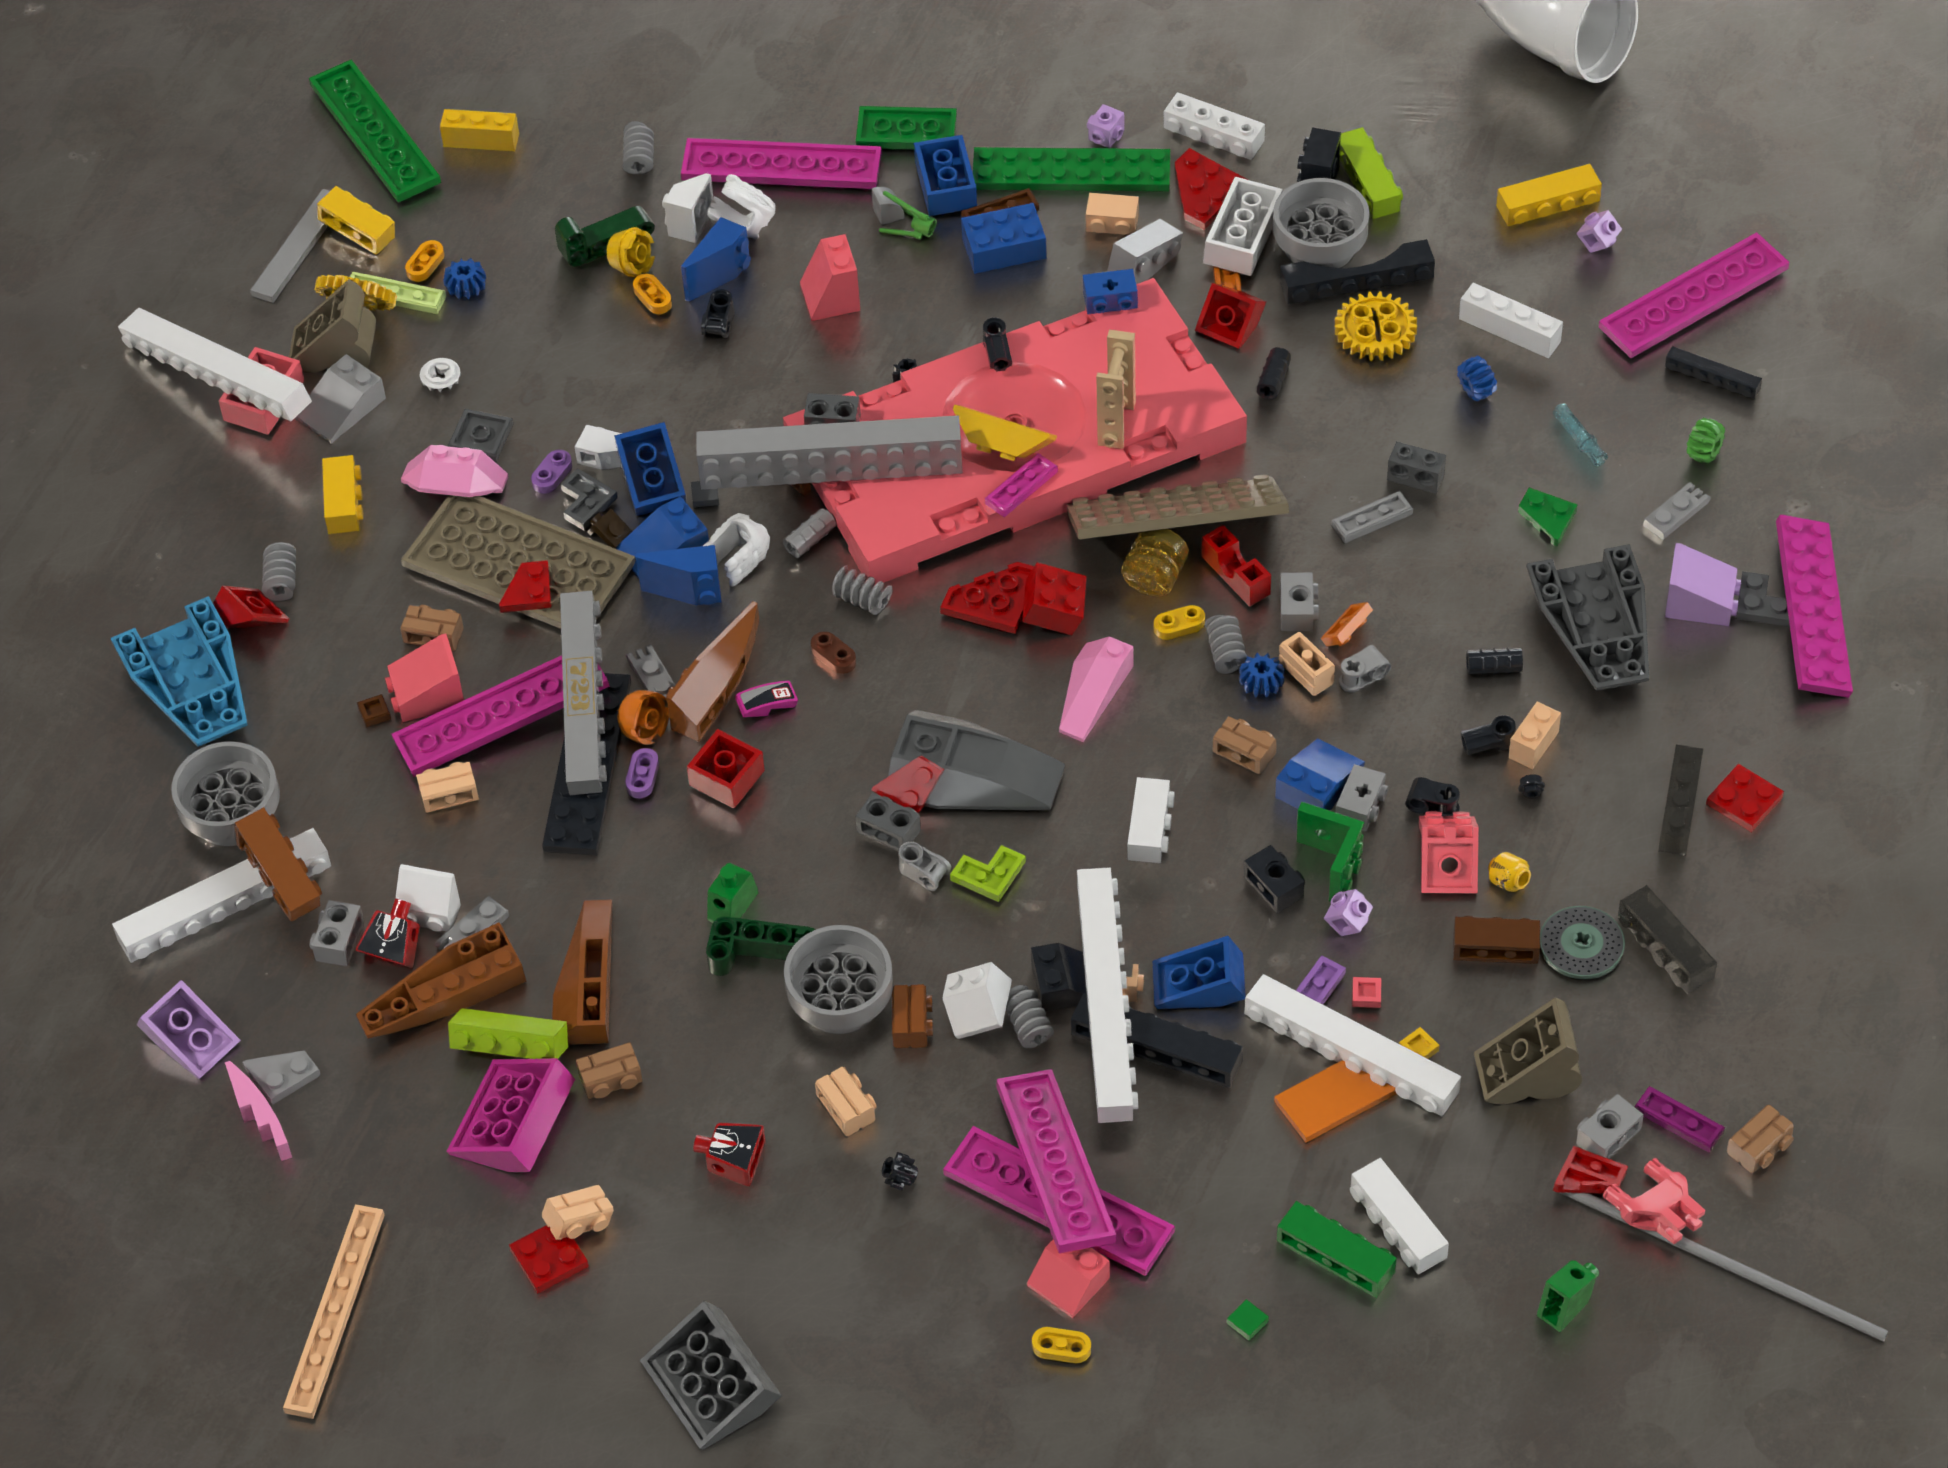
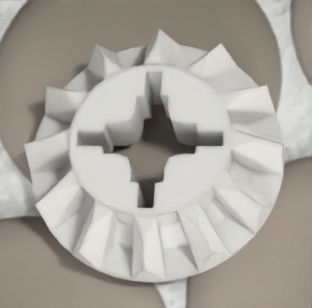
M448 358L430 360L420 370L421 382L430 391L438 389L441 392L443 388L451 390L453 384H458L459 377L461 376L458 364ZM436 372L442 376L445 375V378L436 377Z

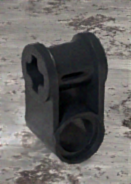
M719 289L711 294L706 312L702 318V335L710 333L722 335L723 338L729 337L734 317L733 298L729 291Z
M1418 777L1413 780L1405 805L1410 811L1417 814L1437 811L1442 812V816H1453V812L1460 811L1458 804L1460 791L1455 785Z

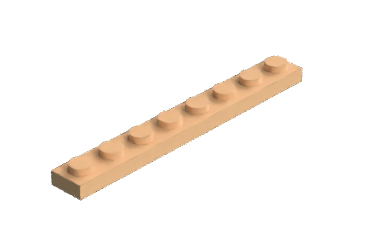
M355 1204L284 1403L283 1410L285 1414L314 1418L385 1216L383 1209Z

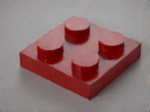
M1738 763L1707 797L1706 805L1752 833L1781 801L1784 791Z
M547 1225L509 1244L511 1253L537 1294L589 1267L588 1260L576 1241L569 1237L556 1240L550 1231V1227Z

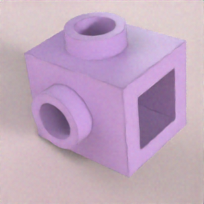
M1103 104L1096 114L1091 115L1088 119L1089 140L1111 148L1115 141H1119L1123 135L1124 112Z
M1609 210L1600 213L1595 211L1585 218L1584 225L1576 234L1589 252L1592 253L1613 245L1617 240L1616 236L1622 228Z
M1356 889L1338 892L1331 899V905L1324 920L1340 936L1359 933L1367 924L1368 916L1373 906Z

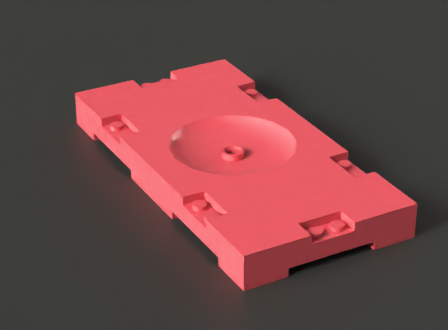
M1154 278L1136 284L1138 290V308L1095 314H1087V310L1045 326L1040 321L1006 333L1012 366L1008 367L1005 371L996 372V370L990 369L986 348L982 342L900 373L901 380L859 395L861 409L859 422L956 416L953 411L955 404L1057 435L1056 441L1026 458L1016 457L1015 461L999 457L1001 452L992 449L991 454L977 450V444L968 441L960 425L963 471L961 474L812 483L827 510L834 517L837 527L848 544L849 553L861 573H865L866 580L869 577H873L875 584L878 581L888 582L918 570V563L1007 528H1010L1014 533L1066 513L1067 504L1072 503V500L1075 498L1098 499V496L1107 494V490L1185 459L1197 455L1199 460H1203L1246 443L1247 415L1212 363H1206L1188 336L1187 326ZM1109 329L1135 333L1136 403L1134 410L1124 409L1123 449L1099 446L1097 437L1096 376L1097 373L1108 374L1107 336ZM854 391L843 394L845 396H856ZM805 409L783 417L784 426L804 425ZM1037 453L1058 466V472L1006 517L1001 516L985 504V498Z

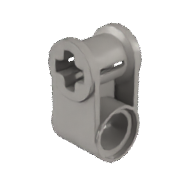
M1367 646L1362 651L1342 661L1341 671L1343 674L1339 678V685L1344 691L1357 692L1361 688L1384 678L1391 670V664L1375 646Z
M906 842L899 848L900 873L919 883L927 890L935 891L942 877L949 874L952 870L950 863L944 857L929 851L916 842Z

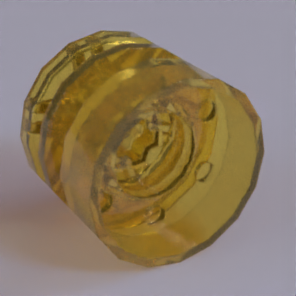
M1169 529L1138 532L1131 551L1127 554L1126 560L1122 565L1121 573L1124 580L1140 593L1158 597L1168 595L1173 590L1175 582L1179 577V572L1188 558L1189 549L1186 542Z

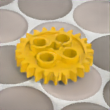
M321 275V277L318 276L316 279L314 290L320 296L326 297V299L350 279L363 289L365 294L363 306L370 311H376V309L390 311L396 305V293L372 281L359 280L358 278L353 279L344 275H335V277L332 275Z
M1370 291L1368 292V297H1364L1362 294H1358V300L1350 297L1349 304L1343 303L1342 310H1337L1334 326L1335 335H1338V343L1343 342L1344 350L1351 348V355L1359 352L1360 359L1364 358L1365 355H1369L1370 361H1373L1375 356H1378L1383 361L1384 355H1388V357L1393 359L1394 352L1402 355L1403 348L1409 349L1410 342L1414 343L1415 335H1417V317H1414L1413 309L1408 310V303L1401 304L1400 297L1392 300L1391 293L1385 298L1382 297V292L1380 291L1377 296H1373ZM1372 311H1375V314H1376V327H1377V331L1379 332V341H1380V342H1378V341L1376 340V335H1375L1376 328H1375V322L1373 321V312H1372Z

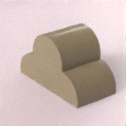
M348 279L294 327L289 357L300 360L302 372L314 373L330 368L346 354L367 368L369 366L376 318L369 309L363 306L365 299L364 291L354 281Z
M1553 998L1474 1052L1484 1100L1488 1103L1510 1104L1521 1101L1529 1096L1536 1099L1558 1098L1575 1091L1582 1082L1578 1063L1579 1054L1566 1003L1558 998Z

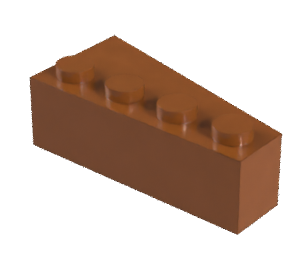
M263 807L235 822L237 846L241 851L245 850L248 856L247 859L253 868L259 866L258 872L261 880L266 887H274L272 894L292 922L320 907L322 891L315 880L310 881L306 874L308 869L301 858L296 859L292 852L294 851L293 844L288 836L283 837L279 832L280 825L274 814L269 815Z

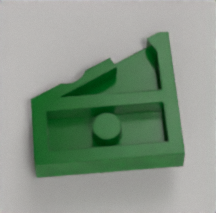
M1529 487L1519 504L1518 513L1526 520L1531 521L1539 532L1544 531L1551 538V543L1558 547L1577 512L1578 504Z

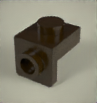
M612 509L606 514L600 511L590 521L593 526L587 531L590 536L595 532L612 548H616L633 532Z

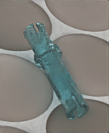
M1562 403L1555 408L1556 410L1553 411V415L1575 440L1579 451L1584 452L1594 466L1597 467L1604 464L1605 460L1608 459V455L1597 444L1596 437L1588 433L1567 404Z

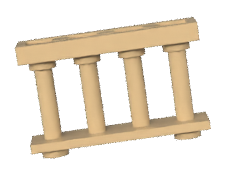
M1109 329L1107 336L1108 374L1097 373L1096 376L1097 437L1099 446L1123 449L1124 409L1134 410L1136 403L1135 333Z

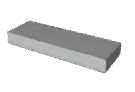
M1398 491L1333 519L1331 526L1345 544L1412 515L1413 507L1404 495Z

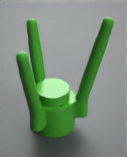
M883 192L884 196L900 205L905 213L914 217L911 228L915 231L880 228V233L914 237L919 240L923 236L928 238L932 236L937 224L936 219L918 211L889 192Z

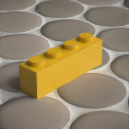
M1586 164L1499 188L1496 206L1507 226L1521 224L1540 217L1599 202L1602 183L1591 164Z

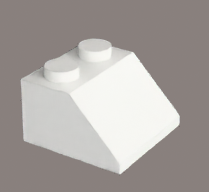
M706 173L674 184L669 194H665L662 206L665 208V225H667L668 236L693 243L697 242L710 218L706 212L713 199L711 174Z
M400 865L396 899L411 903L406 919L418 923L420 927L429 928L433 931L450 930L454 926L461 907L454 874Z
M992 962L947 975L943 1002L954 1036L957 1039L1000 1028L1003 1025L1012 979Z

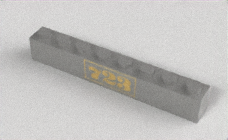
M592 591L560 593L566 784L570 795L602 792V782L607 781L606 767L601 765V758L606 757L605 742L600 740V734H605L604 718H600L599 710H604L603 694H599V687L603 686L602 670H598V663H602L601 647H597V640H601L602 636L601 626L596 624V617L601 616L599 600H594Z

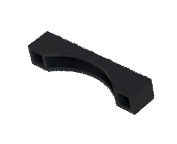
M1425 239L1403 243L1387 257L1360 267L1329 268L1304 261L1280 265V284L1287 304L1301 303L1434 278L1435 259L1428 240Z

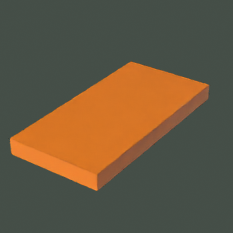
M1341 1060L1274 1096V1102L1304 1142L1307 1143L1393 1097L1397 1093L1392 1085L1386 1083L1384 1086H1381L1371 1080L1370 1074L1362 1070L1359 1073H1355L1346 1067L1345 1061Z

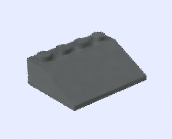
M705 1301L699 1304L640 1359V1362L701 1450L706 1449L761 1416L782 1396L722 1309Z

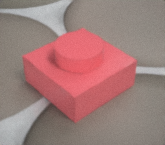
M1353 977L1352 1007L1381 1008V978Z

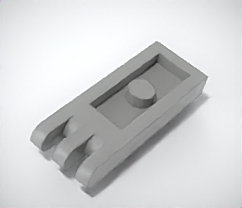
M1689 482L1644 519L1643 526L1664 540L1707 505L1711 497L1707 494L1702 496L1703 491L1699 488L1694 490L1695 485Z
M651 644L645 646L648 655H645L641 648L635 651L638 659H635L632 653L626 654L627 661L644 689L658 692L666 698L669 689L673 686L675 687V683Z
M488 896L440 937L435 946L442 950L448 945L500 922L502 924L509 918L508 910Z

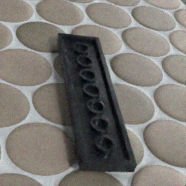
M604 673L610 687L599 691V694H603L604 710H599L600 718H604L605 734H600V740L605 742L606 757L601 758V765H605L607 781L602 782V792L569 794L566 784L564 735L542 843L543 852L598 855L621 737V730L617 719L618 709L625 697L629 695L631 676L628 674Z

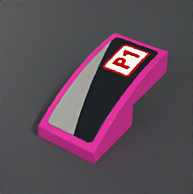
M790 681L759 685L739 692L735 696L743 717L768 716L771 709L795 708L798 702Z

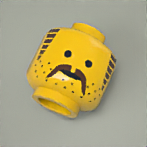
M1509 852L1500 853L1490 861L1488 866L1491 883L1508 892H1517L1525 888L1530 881L1531 872L1527 861Z

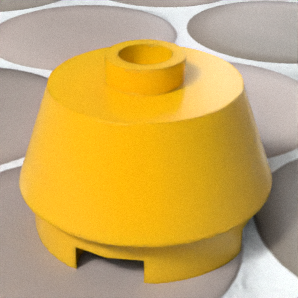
M637 227L615 233L607 245V259L611 267L629 277H636L641 273H647L655 259V256H651L650 243H654L652 236L647 231H642Z

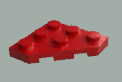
M1191 148L1186 150L1175 161V174L1183 206L1184 220L1205 230L1216 219L1234 178H1246Z
M1015 562L1007 565L1008 569L997 573L991 571L975 577L974 582L963 586L957 584L949 587L940 606V614L1015 634L1023 618L1025 582L1034 566Z

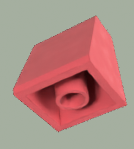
M846 234L820 240L800 281L811 321L860 311L857 268Z
M446 633L439 635L387 666L389 677L385 678L388 693L394 692L395 697L391 698L394 713L400 712L402 722L436 714L464 701L458 670Z

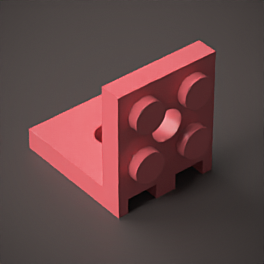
M1437 811L1425 812V816H1419V829L1422 836L1421 893H1478L1479 827L1475 817L1470 816L1469 812L1462 811L1453 812V816H1442V812ZM1449 857L1456 859L1458 862L1457 868L1452 872L1443 870L1441 866L1443 860Z

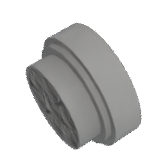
M1329 178L1303 180L1286 188L1275 202L1273 234L1276 242L1285 251L1286 256L1292 263L1304 261L1329 268H1341L1353 258L1354 254L1366 242L1369 227V207L1363 195L1347 183Z
M220 742L195 751L178 767L173 777L171 788L176 811L182 824L193 834L220 846L237 845L235 822L263 807L269 815L274 814L280 799V789L270 759L256 747L240 742Z
M832 925L806 934L792 947L784 965L785 988L791 1007L803 1020L828 1033L845 1034L865 1027L886 1007L893 990L892 963L886 947L873 934L854 926Z

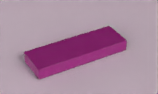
M1651 1086L1647 1088L1635 1105V1108L1644 1114L1643 1117L1708 1153L1712 1151L1725 1131L1724 1126Z

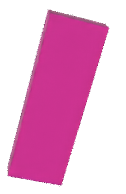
M1037 453L985 498V504L1001 516L1006 517L1058 472V466Z

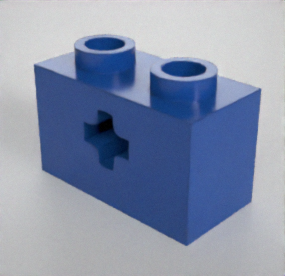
M1133 269L1083 275V295L1087 314L1138 308V290Z

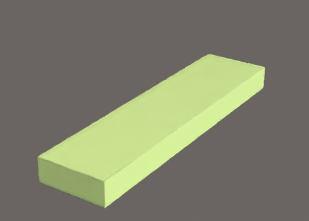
M352 272L350 275L353 279L358 278L359 280L372 281L380 286H385L386 289L392 290L397 295L395 306L438 314L447 297L445 290L358 272Z

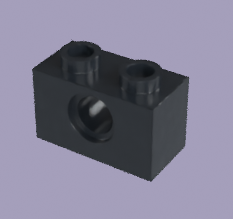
M1272 845L1244 860V878L1276 913L1304 898L1305 879L1298 870L1294 871L1288 864L1285 855L1282 852H1277Z

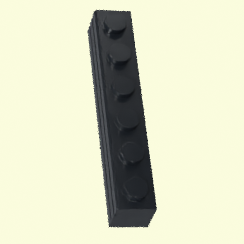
M1674 346L1671 347L1666 356L1665 367L1670 370L1698 378L1701 381L1709 382L1731 392L1742 394L1745 397L1755 399L1761 389V377Z

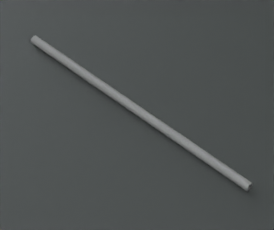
M1561 1193L1626 1223L1615 1206L1589 1193ZM1639 1229L1658 1239H1661L1669 1244H1672L1670 1241H1668L1666 1238H1664L1656 1231ZM1685 1237L1672 1244L1884 1342L1889 1331Z

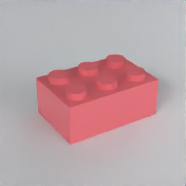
M254 347L248 356L253 361L301 383L304 382L300 360ZM224 392L219 399L223 420L269 435L279 420L271 412L265 409L260 410L248 401L243 402L231 393L226 394Z

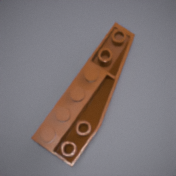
M752 601L693 661L690 667L683 670L680 680L675 687L673 686L669 689L666 701L671 730L699 742L724 709L741 680L755 643L759 624L757 602Z
M612 899L584 901L553 994L552 1020L567 1021L568 1045L609 1043Z
M499 922L448 945L359 1011L356 1016L367 1039L444 1018L458 1012L461 1008L466 1009L527 981L522 964Z

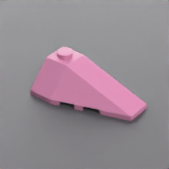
M1110 636L1085 644L1073 663L1059 727L1060 733L1084 742L1134 666L1132 645Z

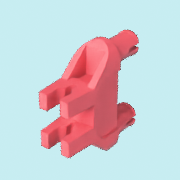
M1657 1158L1652 1159V1161L1650 1160L1646 1164L1644 1173L1654 1179L1658 1185L1641 1196L1633 1198L1620 1189L1617 1184H1612V1187L1609 1186L1603 1194V1198L1620 1211L1621 1218L1630 1226L1656 1231L1672 1244L1682 1239L1683 1234L1679 1231L1685 1228V1226L1693 1232L1700 1228L1703 1222L1699 1218L1705 1215L1706 1211L1689 1196L1686 1177L1680 1172H1672L1660 1163Z

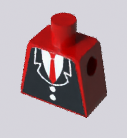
M395 898L390 914L376 910L356 947V951L413 969L420 926L418 923L406 919L411 903Z
M718 1123L712 1138L701 1135L696 1136L693 1151L706 1154L707 1170L711 1173L750 1187L766 1141L764 1126Z

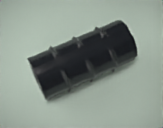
M1272 348L1266 358L1256 391L1264 399L1272 400L1277 398L1280 389H1282L1281 385L1283 380H1285V375L1291 361V354L1286 349Z
M1507 647L1506 649L1467 650V673L1482 675L1488 673L1509 674L1510 672H1522V649Z

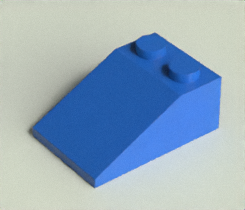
M720 217L681 265L686 301L690 302L736 279L743 270L748 268L751 257L749 256V239L746 227Z
M680 496L658 507L616 549L635 556L636 560V553L700 547L709 542L708 529ZM635 561L631 570L639 579L637 561Z
M715 545L636 553L641 591L692 605L722 603Z
M1317 738L1291 758L1277 776L1275 798L1297 809L1301 802H1305L1331 811L1340 798L1354 764L1363 767L1365 761Z
M1229 936L1152 961L1154 1006L1157 1009L1222 1007L1243 1000L1246 997L1243 953Z

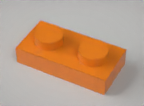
M1368 602L1351 604L1320 639L1326 647L1346 644L1352 638L1351 634L1367 622L1366 618L1373 609Z

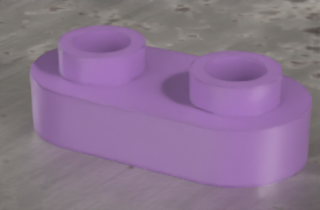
M555 450L546 456L531 476L532 486L536 492L547 494L558 487L572 469L570 454L564 450Z
M642 748L634 752L631 757L625 783L628 794L634 798L647 797L653 791L659 769L658 755L654 750Z

